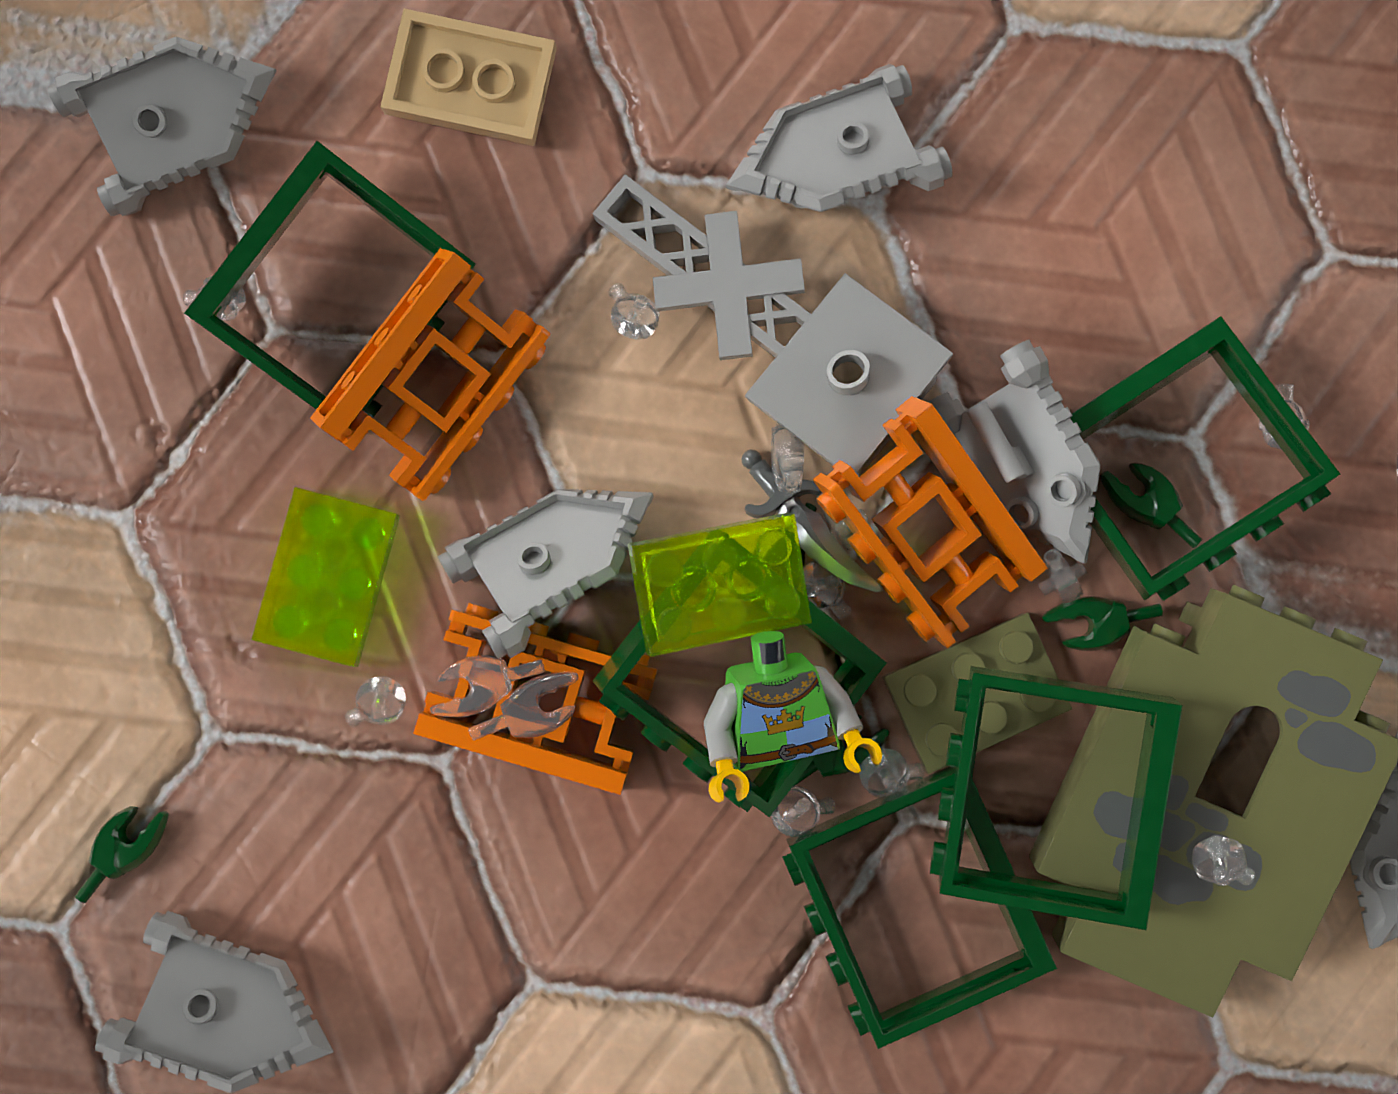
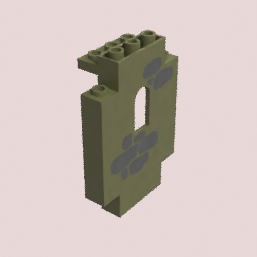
M1232 585L1229 594L1210 588L1202 607L1188 601L1186 602L1179 621L1192 626V630L1184 647L1182 645L1186 636L1154 623L1151 632L1133 626L1106 686L1169 696L1183 705L1147 930L1060 915L1052 932V936L1061 953L1212 1018L1220 1005L1240 960L1290 981L1293 980L1398 761V738L1387 733L1391 723L1360 710L1383 661L1381 658L1364 652L1368 641L1337 628H1334L1331 637L1312 630L1316 619L1285 606L1280 615H1276L1261 608L1264 597ZM1103 706L1096 707L1029 854V858L1038 873L1069 886L1118 894L1147 713ZM1245 707H1265L1275 714L1279 722V739L1243 816L1196 797V792L1233 716Z

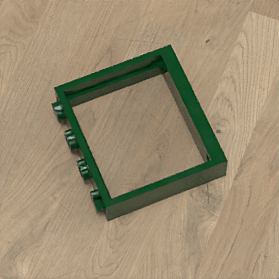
M316 141L184 312L185 315L314 409H317L326 398L323 393L219 317L327 176L432 257L442 248L455 252L471 266V270L476 265L471 259L319 141ZM447 300L444 301L427 324L438 332L445 324L438 315L448 303ZM382 384L362 409L372 418L375 417L383 406L374 400L384 386Z
M1222 316L1073 412L1070 417L1073 424L1075 422L1078 424L1082 431L1079 434L1084 440L1212 356L1304 479L1153 576L1150 575L1096 499L1095 507L1090 509L1094 512L1093 522L1090 525L1144 601L1156 593L1162 601H1165L1191 584L1185 575L1198 566L1204 564L1210 572L1237 555L1232 545L1250 534L1255 542L1269 535L1285 524L1279 515L1297 504L1302 512L1316 505L1331 495V492L1325 485L1341 475Z
M713 527L707 532L593 680L603 693V696L599 699L600 703L623 721L631 714L644 723L646 726L641 731V734L664 752H667L673 745L684 753L687 757L682 764L706 783L713 776L717 775L716 767L710 765L707 746L622 682L717 559L845 660L833 677L847 692L853 706H855L887 664L885 660L728 534ZM817 755L765 766L754 781L748 778L749 792L746 798L738 801L736 798L735 784L731 780L724 778L722 783L728 786L724 791V795L746 812L754 806L770 817Z
M971 666L969 680L958 679L954 711L964 713L961 734L950 733L946 766L955 767L952 788L942 787L939 802L938 820L947 822L944 843L934 841L931 855L930 874L939 875V894L1147 930L1183 705L1169 696ZM986 688L1147 713L1118 894L959 866Z
M949 766L786 839L792 853L782 858L794 885L797 886L805 882L813 902L805 905L804 908L815 934L819 936L827 932L835 952L826 955L838 986L849 982L857 1002L847 1006L860 1036L871 1032L878 1049L1057 969L1032 911L999 905L1019 951L879 1013L809 850L941 792L942 787L952 788L955 767ZM972 779L965 831L983 871L1016 876Z

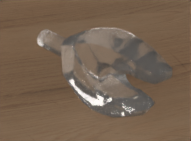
M776 422V426L771 428L772 474L777 489L784 494L791 495L801 491L804 444L799 438Z
M472 656L461 659L447 667L439 675L437 681L444 682L462 677L469 682L470 693L465 698L457 697L450 702L432 706L430 712L433 715L442 717H463L483 712L494 706L512 690L511 681L544 673L543 662L540 659L507 668L503 659L492 656Z
M556 672L541 675L523 683L500 705L502 715L468 728L472 740H477L506 727L509 728L513 737L523 738L538 737L556 730L573 715L575 706H565L548 713L541 710L539 705L540 699L545 694L555 693L561 687L577 682L578 674L575 672Z

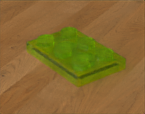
M294 487L251 640L339 664L358 667L401 515Z
M787 512L628 543L646 653L650 657L752 636L760 632L776 631L812 623L795 514Z

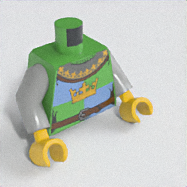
M778 631L760 632L751 637L753 662L734 665L727 669L725 685L718 689L704 719L710 765L717 769V775L710 781L708 791L710 797L718 803L724 801V792L722 790L724 778L731 780L735 784L736 798L738 801L746 798L749 792V781L743 773L744 771L840 749L839 740L845 739L848 745L844 751L843 759L846 767L854 773L861 772L860 766L854 757L857 747H863L868 750L875 766L880 764L882 759L879 745L872 739L862 738L860 731L863 729V725L847 692L826 668L812 665L802 653L786 654L784 634Z

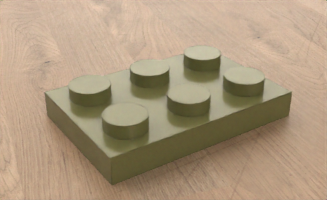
M1022 613L953 644L948 649L944 648L882 676L925 773L930 774L946 767L950 733L961 734L964 713L954 711L958 679L969 680L971 666L1058 679L1029 613ZM986 688L977 752L1072 710L1069 701Z

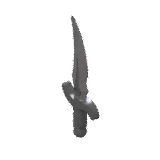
M752 449L745 451L741 458L743 466L751 469L749 473L770 497L762 505L747 504L745 506L746 514L753 518L764 519L777 513L782 519L783 528L794 533L799 541V546L811 559L829 573L851 585L874 592L883 591L882 585L870 577L845 552L828 529L821 514L808 509L800 501L799 497L802 495H820L822 493L814 481L796 480L785 484L765 459L762 460L758 451Z

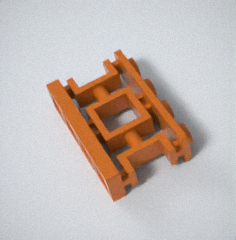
M442 248L434 255L310 417L319 428L337 441L342 442L352 451L355 450L368 431L371 430L404 454L389 476L421 501H425L430 493H438L445 486L451 476L450 467L462 452H468L477 444L483 433L481 426L493 410L498 411L508 403L515 390L513 384L524 369H531L539 362L546 350L544 343L551 334L543 326L536 324L525 312L517 309L513 311L503 326L500 327L469 301L484 281V278L471 270V266L455 252ZM445 300L468 317L451 341L436 329L427 325ZM485 332L501 345L507 347L489 372L468 356ZM434 345L468 371L437 412L403 387ZM381 384L404 401L386 427L362 410ZM422 415L443 430L425 456L403 441Z
M911 396L895 409L899 417L895 420L890 418L882 425L897 445L893 450L860 477H858L850 465L839 460L832 466L834 469L827 476L820 473L813 481L823 493L816 500L824 512L836 524L843 520L853 533L847 539L853 550L866 564L874 561L883 574L877 578V581L882 585L885 592L897 604L904 600L912 613L906 619L924 641L928 642L933 637L948 649L956 642L952 634L957 630L962 633L970 627L956 609V606L991 577L999 586L1011 593L1018 587L1016 581L1022 576L1032 582L1048 568L933 404ZM911 434L914 435L948 483L947 485L942 478L931 472H928L911 487L900 472L923 454ZM884 487L893 499L892 503L871 519L884 536L882 539L878 538L843 491L845 488H848L853 496L865 502L880 488ZM932 498H935L955 527L918 557L897 527ZM971 516L1004 563L987 551L969 565L959 553L982 535L970 519ZM941 568L949 575L951 580L929 597L941 612L939 617L904 571L906 569L923 583Z
M472 603L467 604L465 612L451 609L448 619L451 622L443 640L468 647L454 697L436 691L427 692L425 708L418 715L413 734L621 795L634 750L609 743L617 716L602 703L579 696L587 670L567 664L570 655L605 665L612 655L597 651L600 641L569 632L567 642L548 637L549 626L535 622L528 627L531 632L528 643L536 645L535 653L531 654L522 651L510 658L506 674L479 667L487 640L466 635L468 626L481 630L491 626L489 620L498 616L499 611ZM646 654L640 658L630 671L631 674L639 676L637 684L626 681L622 683L643 699L649 700L658 669L648 666L650 656ZM523 664L571 678L557 727L509 713ZM473 687L495 693L499 697L491 722L510 727L512 730L510 734L449 717L442 714L443 709L446 708L459 713L466 711ZM573 717L600 724L602 727L594 752L615 758L613 765L544 745V738L564 743L567 739Z

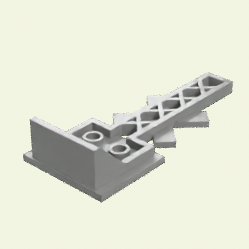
M624 175L592 213L596 222L667 275L653 277L657 312L708 306L715 312L720 361L753 357L751 340L775 357L773 362L745 394V398L831 465L841 460L850 465L858 477L862 475L891 439L882 425L890 418L895 420L899 417L895 409L911 396L922 400L935 385L939 372L953 356L950 350L846 273L813 313L810 314L787 296L805 293L801 258L745 265L743 263L737 211L705 215L707 233L705 235L627 175ZM630 196L643 206L644 221L622 224L613 215ZM653 214L659 219H653ZM677 231L683 236L684 251L662 254L656 249L655 234ZM645 235H646V241L643 240V239H642L641 237H639V236H645ZM692 243H693L695 246H697L699 249H694V250H693ZM710 262V270L695 272L694 264ZM685 265V266H686V271H684V270H683L682 268H680L679 266ZM764 298L765 312L748 314L747 300ZM772 304L775 305V306H776L777 308H779L780 310H779V311H773V306H772ZM799 323L801 325L800 329L785 347L776 341L775 325ZM767 326V333L759 327ZM845 362H853L863 370L862 376L850 384L840 383L833 376L836 367Z

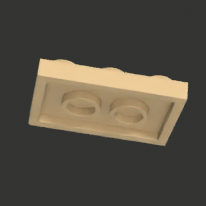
M404 8L380 107L385 115L535 146L557 50L555 40Z

